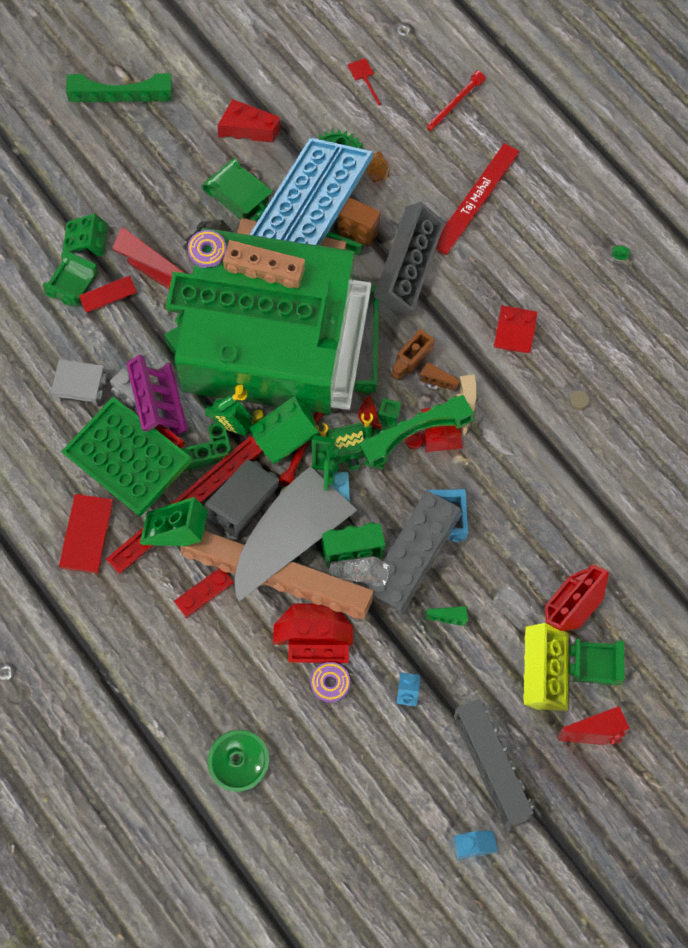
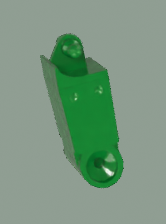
M232 158L220 171L201 184L202 190L207 195L218 199L223 206L240 220L241 218L249 219L256 213L251 220L258 221L268 206L266 203L269 202V195L273 192L246 169L241 168L235 158Z

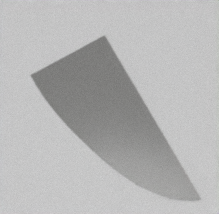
M312 467L306 469L283 490L248 538L240 554L235 575V589L238 601L242 600L321 539L322 533L334 529L357 511L331 485L328 491L324 490V479Z

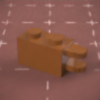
M419 329L397 353L396 363L392 368L393 378L400 380L406 373L411 374L431 353L434 348L435 339Z

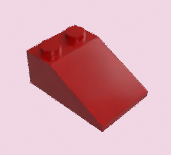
M620 706L563 727L557 739L558 741L596 745L610 743L612 746L620 743L622 738L626 737L625 734L630 728Z

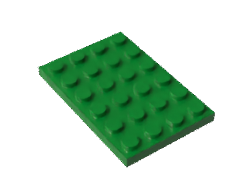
M114 397L105 404L61 451L65 457L139 517L151 507L193 461L191 456L153 428L148 432L142 431L139 416Z

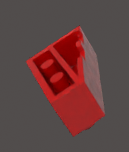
M232 99L217 125L218 138L228 136L239 140L240 138H250L251 141L273 143L280 131V117Z

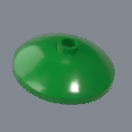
M242 729L228 731L217 738L212 744L207 758L208 771L212 779L221 788L232 792L246 791L256 786L265 776L269 765V753L265 743L255 733ZM238 754V759L232 760L233 755Z

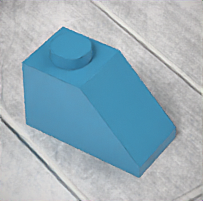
M474 831L454 835L452 839L457 861L498 852L493 831Z

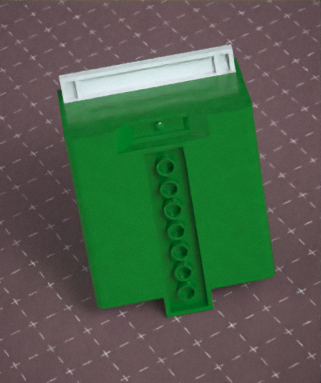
M202 228L201 231L211 230L219 233L224 238L226 247L229 240L305 259V270L299 288H288L277 282L269 283L258 277L249 278L245 274L238 272L236 274L230 273L224 269L223 261L216 267L201 268L194 264L192 274L173 271L166 310L167 312L184 314L175 355V365L183 392L224 399L230 394H235V387L237 385H243V390L247 389V397L244 400L237 399L236 401L279 407L296 396L307 404L311 413L320 412L331 416V407L350 410L371 291L370 282L354 280V251ZM205 246L202 248V251L209 253L213 248ZM231 343L237 347L238 358L234 363L225 364L221 362L218 356V350L221 345Z

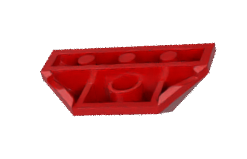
M592 564L588 569L569 576L545 605L546 624L560 631L579 629L603 601L609 572Z
M294 603L274 623L273 645H288L289 641L349 642V646H353V625L340 611H333L324 605Z

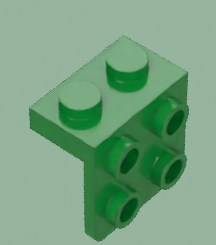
M96 214L68 221L63 251L66 250L71 253L88 248L98 257L104 255L108 223Z
M314 435L312 439V468L324 470V490L328 491L329 486L334 483L335 474L333 473L337 472L339 467V461H336L339 455V447L336 446L337 438Z

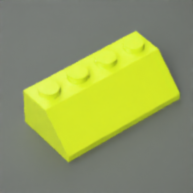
M546 623L527 626L525 628L524 705L539 710L568 711L569 633L560 631Z

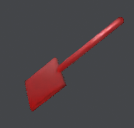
M364 58L347 64L354 80L357 81L364 78L377 105L381 106L367 78L374 75L367 59Z

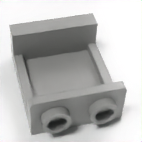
M59 359L51 390L53 401L61 402L62 398L93 402V405L98 407L99 401L103 400V384L107 383L108 375L105 373L104 366Z

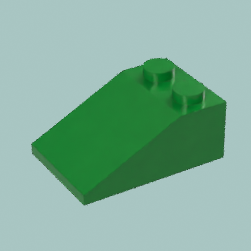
M193 497L149 511L146 514L140 543L142 545L188 546L202 542L208 510Z

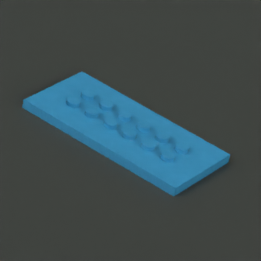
M310 138L250 235L320 246L372 160V151Z

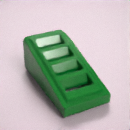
M465 606L427 609L425 614L426 620L466 626L468 622Z

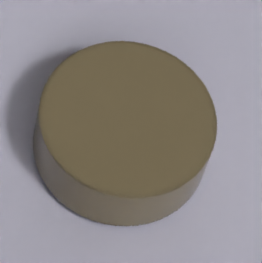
M575 391L572 393L569 403L575 410H583L588 405L589 397L583 391Z

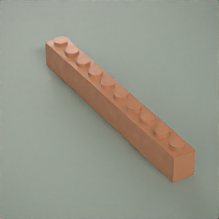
M204 531L202 542L181 546V555L188 559L200 561L207 566L220 568L224 572L236 574L240 554L245 545ZM294 562L288 563L261 584L363 620L373 600V590Z

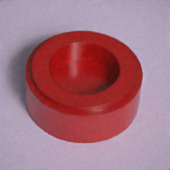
M419 431L404 439V442L408 448L418 449L422 446L424 437Z

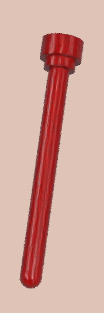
M476 70L471 75L470 82L427 125V129L433 130L475 86L482 85L486 80L485 75L481 71Z
M315 412L313 419L316 425H318L323 413ZM310 440L297 449L288 470L282 473L279 478L281 485L288 486L295 480L294 473Z

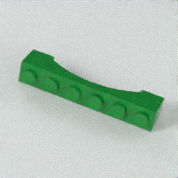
M154 73L153 77L139 83L108 85L85 78L84 74H67L66 94L68 102L75 103L172 101L171 73Z
M464 395L454 396L446 403L437 404L429 411L420 412L412 419L403 420L395 427L386 428L378 435L365 438L359 443L361 452L370 469H373L388 462L387 457L391 451L407 437L421 430L436 426L450 425L456 426L458 429L474 421V412Z

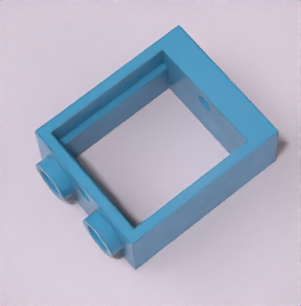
M427 490L452 504L460 503L462 528H454L447 540L461 542L467 539L466 490Z

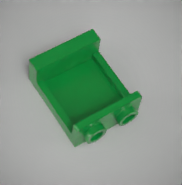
M64 250L61 254V264L50 281L43 283V289L48 297L52 299L57 298L65 305H72L77 308L81 302L79 295L88 291L98 275V269L96 264Z
M576 638L574 643L570 645V656H573V663H570L569 673L573 676V682L621 685L623 683L624 641L606 644L580 642V638Z

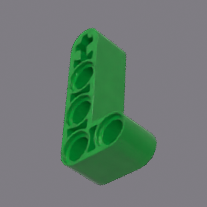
M215 422L209 426L210 442L181 449L193 459L184 471L217 464L231 453L226 429L222 423ZM216 431L222 432V434L219 436L213 435V433ZM221 448H224V449L227 450V451L224 452V453H218V452H217V451H218L219 449H221ZM201 453L208 454L205 458L199 457Z

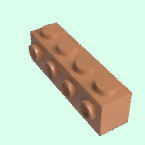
M229 240L223 265L224 269L230 273L236 274L238 272L245 274L249 278L258 277L269 283L277 282L288 288H299L305 270V259Z

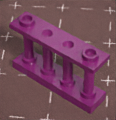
M138 355L127 362L126 365L142 431L148 432L157 425L170 427L171 432L178 436L188 430L172 364L167 363L160 369L147 367L145 356ZM149 375L157 377L159 385L152 384ZM153 392L161 393L163 402L155 400ZM158 409L166 410L167 418L159 417Z

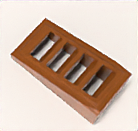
M427 362L420 373L419 380L453 391L458 390L459 380L431 363Z

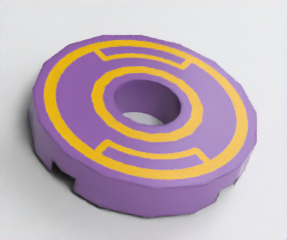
M204 230L197 232L190 239L188 253L195 265L201 268L216 267L224 259L227 247L224 238L219 233ZM211 246L213 249L209 253H204L202 248Z
M326 662L319 665L313 671L310 687L319 700L326 703H335L347 695L350 689V676L342 665ZM327 678H333L336 681V685L334 687H327L324 682Z

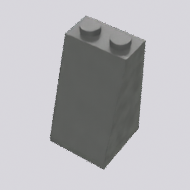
M247 459L206 502L205 508L208 510L207 519L239 539L279 488L278 477L270 471L263 470L259 463L251 462Z

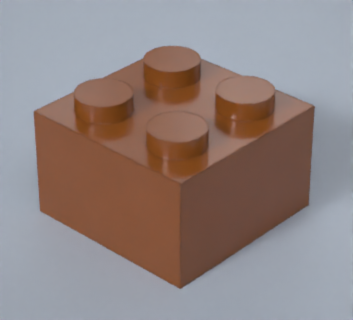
M349 197L338 215V233L345 238L349 237L360 244L370 247L379 232L381 211Z

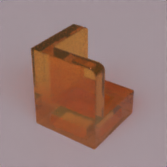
M381 151L373 154V158L366 168L373 183L389 177L390 167Z

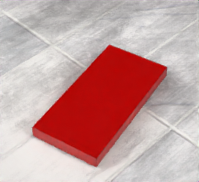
M80 494L74 495L59 568L99 573L114 502L113 499Z

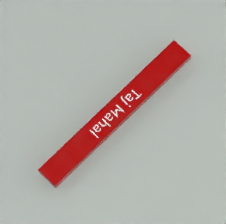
M506 143L501 146L444 226L436 250L448 255L516 159L519 150Z

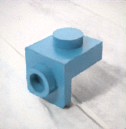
M400 673L397 704L417 706L420 675Z

